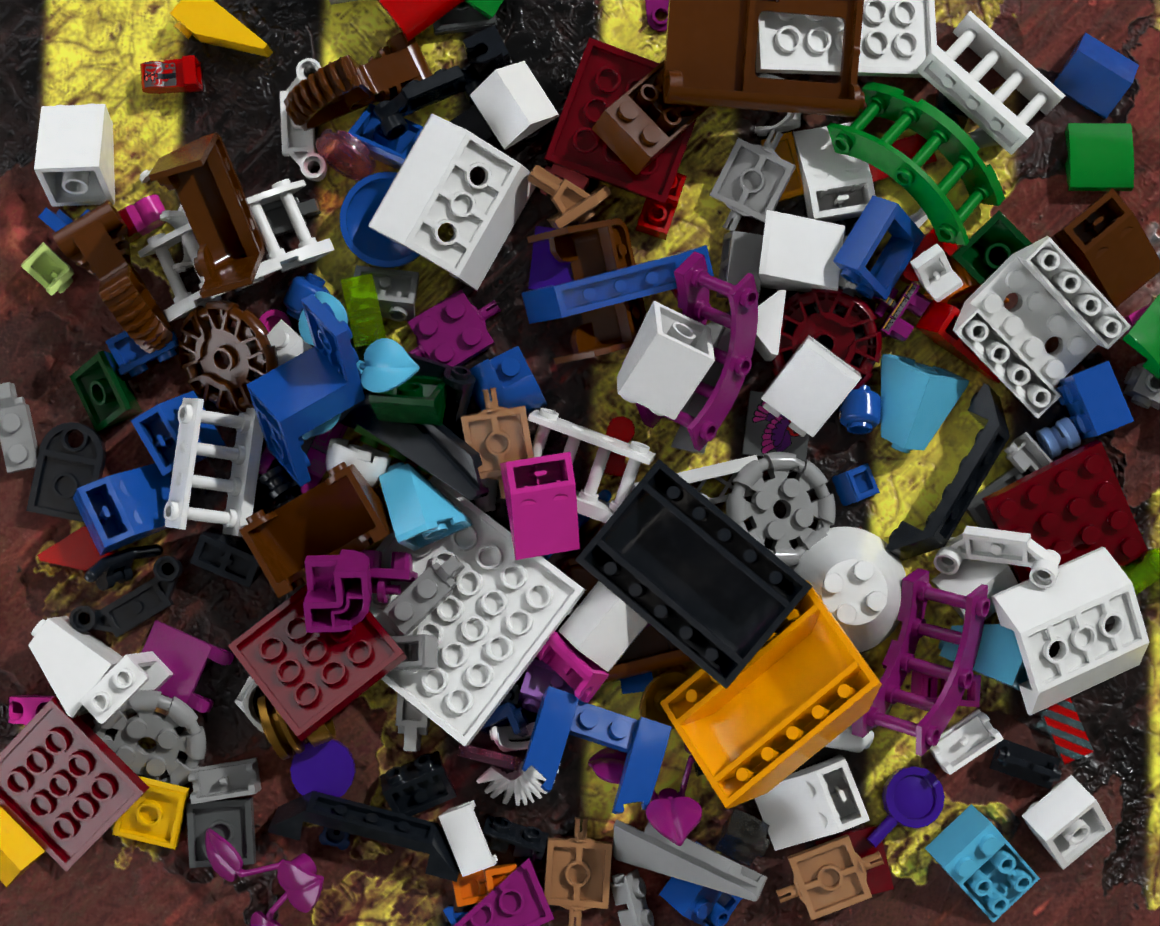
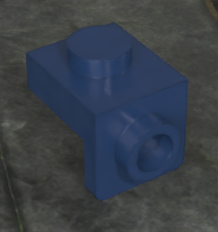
M507 702L497 707L480 731L489 734L491 727H503L510 723L515 735L525 737L529 735L526 728L529 725V720L522 707L518 708L517 705Z

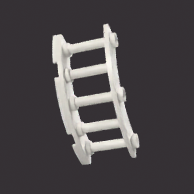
M284 179L273 184L272 189L246 198L268 252L266 255L267 260L260 263L251 285L263 281V276L281 270L283 273L318 261L335 250L330 238L317 242L315 237H311L293 197L294 193L306 186L304 179L292 183L289 179ZM280 199L300 242L298 249L287 253L284 248L280 249L262 208V205ZM189 223L166 235L165 233H160L147 239L148 245L138 251L140 258L152 254L157 255L175 295V298H173L175 304L164 310L168 322L185 318L196 307H205L207 302L221 300L220 295L227 293L224 292L202 299L200 295L201 290L194 294L187 292L179 273H176V270H172L171 266L175 263L168 249L183 241L194 266V258L197 257L199 245ZM198 275L201 283L199 284V287L201 289L205 282V279L203 276L200 277ZM247 285V286H244V287H240V288H237V289H235V290H236V291H240V290L245 289V288H247V287H249V286H251V285Z

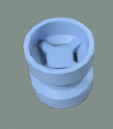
M1067 417L1056 421L1055 426L1051 428L1044 427L1036 431L1038 443L1050 459L1061 455L1062 450L1066 448L1073 449L1081 445L1078 431Z

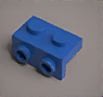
M126 331L105 341L119 366V369H117L119 374L126 375L129 373L131 378L147 371L149 368L146 364L155 359L162 363L176 356L175 349L179 346L175 331L172 332V341L166 344V347L151 354L141 349Z

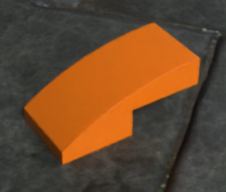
M516 863L492 866L462 877L461 872H459L457 882L452 881L456 906L462 907L479 903L517 869Z

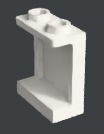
M153 651L126 654L79 702L100 724H104L137 691H158L174 674ZM132 708L127 710L126 713L131 718L136 711Z

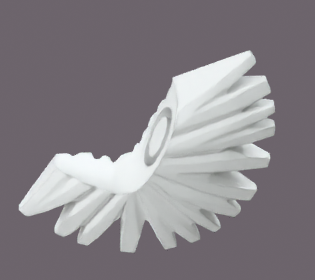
M524 760L516 770L508 774L505 771L502 772L499 768L491 766L476 780L478 784L490 782L484 792L486 794L492 792L490 797L493 799L505 791L502 803L506 805L513 793L516 806H520V799L524 806L528 805L527 797L534 803L531 792L539 799L542 798L540 792L548 793L540 787L542 783L539 781H546V779L532 765L525 772L522 770Z

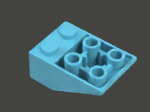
M972 804L925 847L926 851L993 923L1040 879L998 829Z

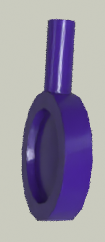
M916 766L899 768L889 775L882 792L884 809L888 815L866 840L876 848L897 824L905 827L921 828L934 822L943 810L945 799L942 784L937 777L926 768Z

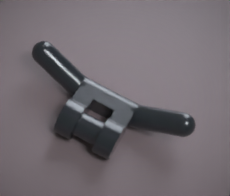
M159 544L129 547L99 559L85 572L84 578L87 582L95 581L98 588L105 591L114 587L116 582L122 584L133 578L131 566L134 560L159 557L163 553V548Z

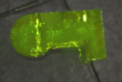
M1147 548L1140 558L1136 559L1126 568L1120 566L1133 583L1136 595L1160 579V548Z

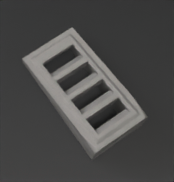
M427 634L391 636L407 656L393 670L437 668L438 639L436 636ZM409 644H411V661H409Z

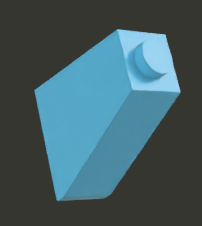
M883 354L881 357V437L892 442L891 447L900 452L910 453V450H925L967 388L969 380L940 367L915 363L914 359Z
M404 462L393 464L388 467L387 473L379 476L394 534L399 544L416 551L473 525L467 515L410 464H404Z
M984 624L973 671L1020 691L1019 684L1028 681V676L1014 631L1002 627L1000 624ZM963 625L951 626V630L962 632ZM940 640L939 649H941L939 656L954 662L959 645Z

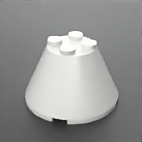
M832 527L826 533L828 534L827 536L815 543L810 550H806L799 559V563L790 568L804 580L809 581L860 653L883 642L900 623L897 618L901 603L902 579L906 577V573L900 559L887 550L888 544L875 534L855 527Z

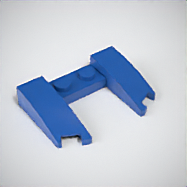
M548 686L542 696L522 770L525 772L532 765L546 779L540 787L544 791L550 792L568 735L570 734L627 753L612 813L621 814L624 812L623 804L641 802L642 810H646L657 782L672 726L642 716L637 720L579 701L572 693Z

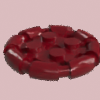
M838 288V291L812 289V291L803 294L797 292L789 297L784 304L778 356L772 360L774 366L772 368L773 373L777 376L786 365L783 355L784 351L792 349L794 354L808 335L815 340L820 335H828L833 340V348L830 351L860 373L862 378L853 388L859 389L872 377L871 371L875 363H879L881 357L882 334L875 325L874 320L877 319L875 314L857 295L852 297L842 292V288ZM817 303L819 312L807 316L804 307ZM836 304L847 308L844 318L832 313ZM788 321L798 325L793 336L784 332ZM862 324L865 336L856 339L852 328ZM855 352L864 356L859 367L851 364Z

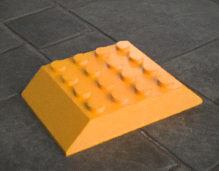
M812 587L727 689L700 668L661 701L660 705L724 807L730 809L771 791L867 713L882 683Z

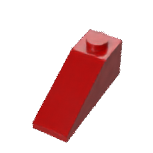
M932 300L916 328L937 345L999 384L1000 380L953 331L961 310L954 305Z

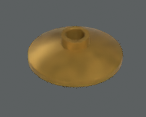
M668 671L654 678L642 694L639 705L640 716L672 726L671 729H674L675 727L663 710L660 702L690 677L681 671Z

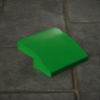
M1068 123L1065 129L1068 158L1065 163L1068 191H1109L1112 188L1115 191H1132L1134 188V147L1131 123Z
M1160 294L1122 339L1147 359L1142 366L1159 380Z

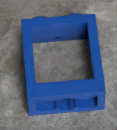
M872 196L833 262L842 270L841 276L856 285L855 290L860 295L868 299H872L875 296L886 300L925 235L898 203ZM888 230L892 236L869 272L865 266Z

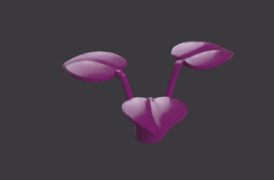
M684 743V749H685V751H686L687 753L691 754L690 751H689V749L687 748V746H686L685 743ZM607 747L593 755L589 759L588 765L602 780L619 784L627 753ZM692 754L688 757L679 792L672 788H666L661 790L658 795L654 789L651 802L646 808V817L649 823L661 835L678 846L684 843L689 833L698 825L702 818L700 804L692 798L685 797L692 765L695 762Z
M211 828L207 829L205 836L207 857L212 868L223 879L233 882L238 876L247 877L277 869V879L285 893L268 910L266 915L261 911H255L251 916V926H282L279 922L273 920V916L287 898L292 906L300 912L307 913L314 908L321 894L324 877L316 875V865L307 854L302 853L291 861L282 859L275 864L244 870L242 869L243 860L238 851Z

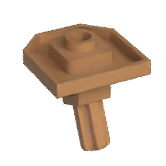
M539 165L533 167L527 178L528 182L551 196L550 199L559 212L548 218L547 221L555 229L563 228L576 220L579 224L584 223L595 215L593 209L599 206V203L611 194L606 185H601L587 193L567 179H560Z

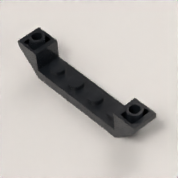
M985 383L973 395L968 411L979 423L986 426L976 435L974 446L968 456H965L960 462L958 473L952 483L948 484L944 489L942 500L936 510L926 520V527L922 531L902 521L899 527L890 535L889 544L886 549L901 560L945 547L1010 437L1000 397Z
M312 791L279 806L269 826V833L300 841L307 822L318 826L430 854L425 874L457 882L460 872L445 832L439 823L317 791Z

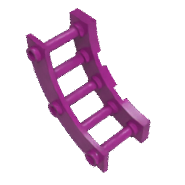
M694 251L674 271L678 291V308L682 309L683 315L706 325L708 319L731 329L728 352L713 346L715 361L723 364V369L715 387L701 381L695 389V393L708 398L696 418L680 411L676 419L673 420L667 416H658L641 404L636 403L643 424L652 429L664 417L686 427L694 448L700 451L708 441H711L716 436L718 428L728 415L745 377L751 369V358L758 324V292L753 274L748 273L736 285L709 275L705 256ZM709 289L728 297L731 315L711 307L709 303Z
M917 568L902 579L901 603L897 618L898 621H902V627L898 641L891 640L882 663L883 668L886 669L880 679L882 685L869 711L852 724V735L863 738L873 728L878 726L916 737V755L923 756L932 746L938 744L940 736L955 713L965 689H969L973 682L974 675L972 670L980 646L985 617L988 615L991 605L990 599L987 598L988 585L981 584L970 594L964 596L932 588L929 583V571ZM931 600L965 609L963 631L958 632L926 623L924 616L927 601ZM927 636L959 645L952 668L915 658L914 654L919 638ZM916 671L947 680L937 700L900 690L907 672ZM897 702L928 711L918 724L885 714L890 705Z

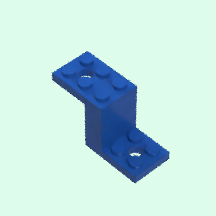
M313 294L303 298L301 302L314 347L246 384L268 450L300 487L311 481L307 468L311 466V463L305 452L301 449V446L304 445L302 435L365 399L361 383L362 374L356 365L359 357L350 342V339L353 338L352 331L345 321L339 322L336 319L333 310L326 302L322 304Z

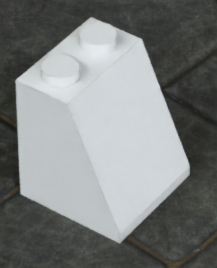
M105 104L41 106L34 170L52 207L101 205L107 200L115 204L113 122Z
M767 210L759 267L761 287L798 292H809L812 289L838 291L839 286L845 287L846 279L841 276L842 270L833 262L848 237L845 236V226Z
M653 301L617 375L618 394L630 403H638L649 408L650 411L658 416H667L675 420L715 361L710 327Z
M808 335L762 395L761 399L765 401L763 408L777 418L782 414L789 419L791 423L788 426L800 436L804 437L806 434H809L811 437H814L862 377L857 370Z
M67 616L47 618V620L42 619L33 629L31 635L34 638L28 646L66 714L74 718L77 715L81 716L90 713L79 701L123 657L88 631L79 632L75 630Z

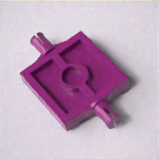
M461 289L408 321L409 326L416 335L418 347L408 353L449 366H461L495 345L487 331L485 320L501 312L495 300L478 310L477 307L469 302Z

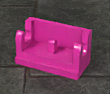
M560 632L552 633L549 640L536 656L540 661L542 660L545 664H548L575 691L574 695L583 702L589 703L609 676L603 668L578 651Z

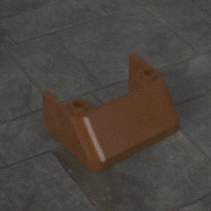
M217 132L205 135L159 158L149 177L151 182L157 180L161 186H165L169 191L175 190L199 245L197 257L194 258V266L200 277L203 276L205 279L200 291L201 298H207L253 284L265 253L264 242L220 135Z
M619 218L568 226L527 237L528 243L549 240L550 252L554 258L560 263L570 262L574 280L636 265L628 228ZM643 297L581 313L584 324L576 326L570 338L574 353L554 358L555 364L592 358L630 348L646 317Z

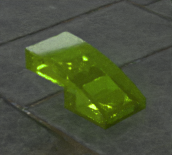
M372 273L341 279L354 346L370 345L378 339L386 338Z

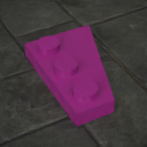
M530 858L526 859L453 926H540L554 920Z

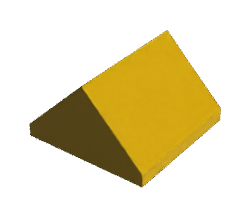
M0 806V881L8 887L46 851Z

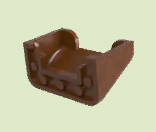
M345 462L338 464L327 471L330 477L324 482L268 514H265L263 509L246 518L248 525L239 530L278 598L307 582L305 571L306 556L340 555L341 549L360 552L394 532L386 505L354 464L348 467Z

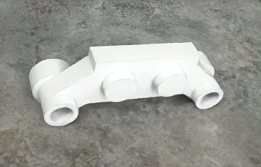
M305 58L296 67L297 77L286 91H280L282 155L284 157L291 156L300 166L301 172L307 179L321 181L326 177L327 164L323 157L315 151V128L304 131L302 126L295 125L292 119L289 118L284 104V100L294 86L299 85L301 80L307 79L310 73H315L319 68H322L315 59ZM314 166H320L318 172L311 173Z
M966 525L962 534L950 537L945 547H941L938 550L933 563L935 568L944 574L956 573L962 560L965 558L1030 567L1029 578L1032 583L1041 588H1049L1055 584L1058 577V565L1061 557L1056 551L1046 550L1031 539V534Z

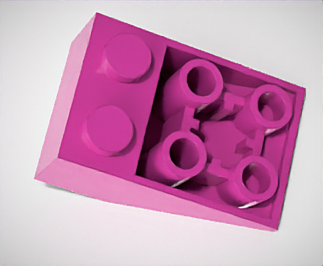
M571 452L500 463L515 560L580 549L576 483Z

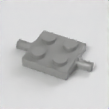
M771 129L763 146L750 144L740 138L737 139L709 195L725 203L731 210L722 226L723 228L735 231L742 216L753 217L765 223L766 211L775 210L796 168L794 164L780 158L774 152L783 136L782 133Z

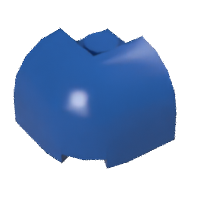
M519 346L490 360L487 359L469 369L476 379L472 398L480 411L486 409L482 390L488 389L490 401H492L490 388L495 387L498 405L501 407L511 408L525 405L526 414L529 416L536 409L540 410V408L548 406Z

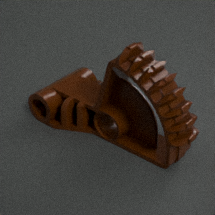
M400 32L387 41L388 46H385L383 49L380 47L376 57L373 58L371 56L366 64L359 65L350 55H346L334 62H329L328 65L319 68L315 73L309 74L307 79L301 80L299 85L294 86L292 91L289 92L284 100L285 110L295 125H300L304 131H307L375 102L391 101L409 82L413 80L421 81L433 74L415 37L408 42L404 34Z
M109 200L52 234L56 244L68 259L71 258L76 265L88 270L87 272L97 276L100 281L98 293L102 301L109 308L117 322L123 327L124 331L128 333L130 338L141 349L151 354L166 347V344L172 341V332H174L172 326L131 263L128 227Z

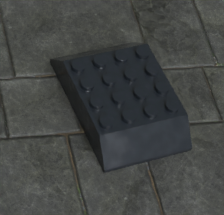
M658 459L575 559V561L726 689L813 587L660 459Z

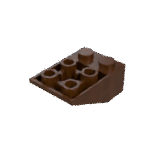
M665 60L610 105L592 128L636 176L660 156L709 108L708 106L664 103L663 77Z
M1113 188L1053 235L1114 308H1117L1160 272V259L1132 210Z

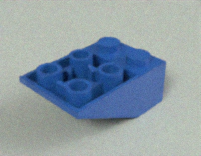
M155 463L106 476L76 489L73 497L74 502L100 556L169 528L165 527L164 508L169 499L171 478L162 476Z

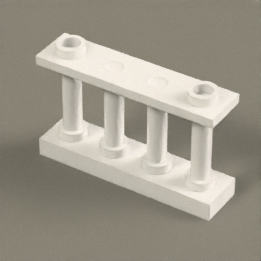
M969 11L954 29L953 33L958 39L951 47L944 52L937 45L916 71L1012 155L1034 132L1027 126V123L1040 110L1047 115L1066 95L974 13ZM967 47L971 48L982 58L970 73L955 61ZM991 68L1006 80L994 94L990 93L979 83ZM1015 89L1030 101L1017 116L1003 104Z
M183 398L178 410L179 429L169 499L164 508L165 527L186 530L187 520L217 523L223 525L222 534L243 537L239 530L248 525L246 518L253 515L264 437L255 409L247 408L246 412L239 413L236 416L203 410L204 399ZM201 423L236 428L235 446L232 448L198 442ZM196 455L231 460L230 478L222 479L193 475ZM191 488L227 492L226 510L217 511L189 507Z
M548 408L536 409L529 414L527 419L539 424L532 443L534 457L542 456L551 429L569 435L563 453L571 452L572 464L581 440L598 446L585 489H581L580 492L576 490L577 512L606 523L631 493L641 463L650 465L656 453L649 451L650 447L637 441H631V444L561 419L558 417L559 413ZM612 451L628 457L629 460L615 500L609 503L598 499L599 495L596 493Z

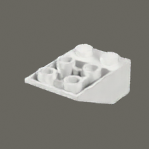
M853 122L843 123L840 125L850 126ZM827 126L793 132L808 218L833 222L860 217L871 197L876 196L868 163L848 155L835 153Z
M842 755L792 773L768 793L754 798L775 851L833 835L870 821L848 763Z

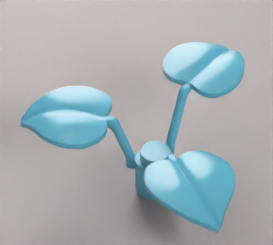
M315 292L314 296L322 304L326 302L331 307L336 319L339 322L343 320L348 325L347 312L342 303L327 292ZM303 309L298 323L299 332L306 343L314 346ZM381 338L371 343L365 350L364 361L359 360L356 363L358 370L362 374L361 383L363 389L374 393H384L402 385L420 369L419 365L408 355L406 350L398 342L389 338ZM341 413L302 435V438L307 440L313 436L328 432L337 424Z

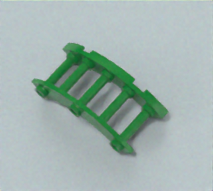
M868 81L862 88L867 107L850 126L830 123L827 126L835 153L860 159L889 175L923 209L935 230L938 241L966 246L969 243V239L963 223L980 203L999 206L1005 199L995 171L990 164L986 166L977 152L980 148L942 111L923 99L916 102L903 96L904 90ZM875 116L895 122L880 139L863 132ZM907 128L927 140L912 159L892 146ZM937 149L953 166L938 185L921 169ZM961 178L969 197L956 211L946 195Z

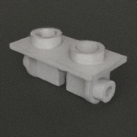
M1027 432L1009 442L1008 446L1004 449L1007 454V460L1021 474L1027 469L1032 473L1053 462Z
M638 868L624 876V873L611 876L613 882L610 883L615 905L627 904L628 909L618 911L621 926H654V916L652 911L648 909L645 898L646 885L640 877Z

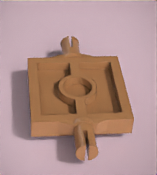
M495 387L490 388L492 401H490L488 389L482 390L486 409L479 413L461 416L465 442L480 454L482 465L478 467L480 479L498 480L501 499H505L500 463L534 458L525 405L511 408L499 406Z
M575 817L574 836L566 839L548 838L544 895L549 905L561 906L569 910L568 926H574V917H576V926H581L582 911L590 908L608 909L612 842L595 841L587 837L589 819L585 817L582 820V830H580L581 817Z
M845 834L788 856L787 859L793 872L794 884L776 890L780 903L799 896L800 900L805 904L811 920H815L872 898L867 884L866 870L883 865L884 862L879 851L861 858L855 852L849 835Z

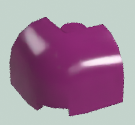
M341 549L340 555L306 556L305 571L308 591L303 602L306 633L352 630L354 625L364 619L371 605L372 583L369 557L362 552Z

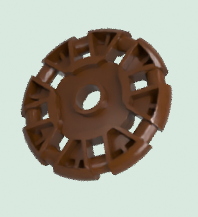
M210 301L206 303L205 307H196L182 323L180 328L182 336L178 338L179 346L177 347L179 364L181 369H185L189 378L187 380L189 386L207 404H215L218 410L229 413H243L249 407L254 408L246 384L257 379L253 376L255 372L263 376L278 367L277 351L275 345L271 346L266 334L269 332L267 328L248 309L243 311L239 309L238 304L230 301ZM233 320L237 322L236 328L231 327ZM221 351L225 352L228 355L230 360L229 365L224 363V359L221 356ZM196 363H201V366L205 373H200Z

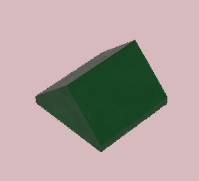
M999 210L969 238V243L966 246L962 245L952 257L981 286L1012 254L1032 243Z
M100 351L70 376L97 433L142 412L125 375L119 374L117 362L113 355L106 351Z
M413 375L405 383L384 393L371 392L369 402L379 421L442 426L449 386L443 382L441 377Z

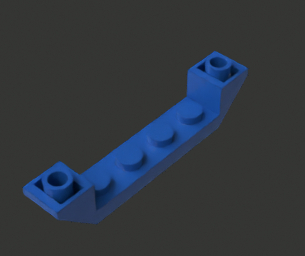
M707 245L555 286L549 285L522 292L529 324L564 318L676 289L677 284L674 271L694 251L705 256L708 273L714 276Z

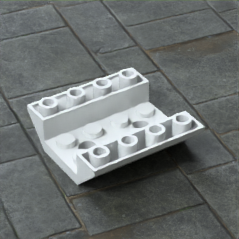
M431 114L368 227L393 242L402 244L446 270L452 277L474 290H478L536 186L528 182L527 178L530 171L521 163L470 131L435 114ZM476 166L481 167L485 172V179L480 185L473 184L470 179V172ZM449 223L453 228V236L449 241L443 242L438 236V229L442 224Z
M1046 236L1012 254L964 302L953 331L1038 419L1061 397L1054 389L1060 382V379H1063L1097 345L1109 349L1132 326L1049 236ZM1010 293H1016L1018 296L1016 306L1009 310L1006 309L1004 306L1006 296ZM1056 336L1059 342L1057 349L1047 353L1045 349L1047 340Z
M1100 547L1059 565V574L1052 587L1041 588L1028 579L991 596L1000 626L1013 630L1029 679L1019 684L1027 714L1029 715L1042 711L1141 663L1149 645V639L1133 583L1105 547ZM1113 616L1115 624L1111 631L1106 632V620ZM1058 641L1060 649L1057 655L1051 658L1049 655L1050 646Z

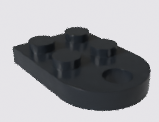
M68 422L57 425L45 435L39 448L26 511L84 522L74 502V494L77 488L102 478L106 461L105 444L101 436L94 429L84 424ZM74 430H80L84 436V441L78 448L71 447L68 442V437Z

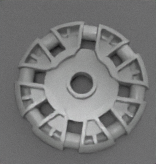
M770 452L764 454L763 458L758 461H751L737 473L732 481L734 484L732 492L727 494L726 515L762 545L765 546V538L773 540L771 548L768 550L786 565L792 567L799 563V559L806 550H810L815 543L828 535L826 533L829 531L830 525L835 523L836 506L834 494H830L826 486L828 480L816 465L807 459L804 462L796 458V454ZM767 470L771 479L764 481L762 472ZM790 470L797 472L795 479L787 478ZM814 488L818 499L811 502L807 491ZM746 490L754 493L751 502L743 498ZM777 501L783 502L786 506V514L782 519L776 517L773 511L774 504ZM749 518L753 527L750 530H747L744 520ZM813 519L818 521L815 530L808 527L812 524ZM796 538L800 547L793 549L789 541Z
M140 690L106 723L100 724L94 718L93 722L95 725L92 730L134 773L139 774L141 777L184 787L189 783L188 775L199 771L197 769L199 761L205 757L206 735L204 728L199 726L197 722L198 716L193 709L175 696L169 698L161 695L162 692ZM156 707L166 710V715L155 712ZM133 708L138 715L129 718L126 711ZM176 727H185L187 731L178 734ZM107 729H116V734L106 733ZM150 737L155 740L156 746L151 749H144L139 745L138 741L141 738ZM179 751L185 752L188 755L186 760L178 757ZM167 770L170 777L159 780L158 776Z

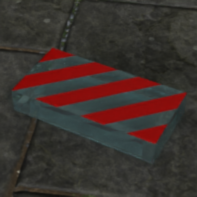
M1070 697L1039 711L1062 764H1067L1094 752Z

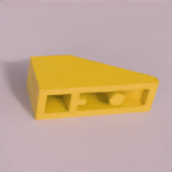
M180 0L170 12L177 22L174 27L187 39L193 35L203 43L270 57L273 53L266 42L214 0Z

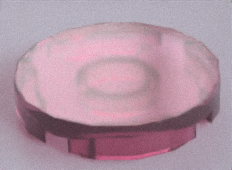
M326 129L317 138L316 148L319 155L323 157L330 167L343 176L360 181L372 175L375 171L376 161L368 157L370 151L367 146L348 132L338 130L334 133L332 129Z
M459 744L457 756L515 771L520 770L522 762L521 758L471 745L464 747L462 744Z

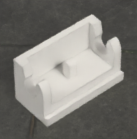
M980 709L975 710L942 732L938 744L929 749L941 769L949 775L1004 739L1000 732L993 728L989 722L990 718L981 712Z
M474 800L449 808L438 816L462 877L492 867L498 861L496 854L492 855L474 812V807H476Z

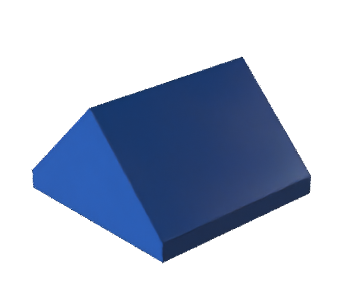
M1085 32L1053 85L1070 99L1106 119L1132 85L1139 65Z
M370 104L348 131L345 140L352 150L400 170L423 126L405 119L409 125L408 130L396 139L387 140L380 129L381 123L373 111L375 105Z

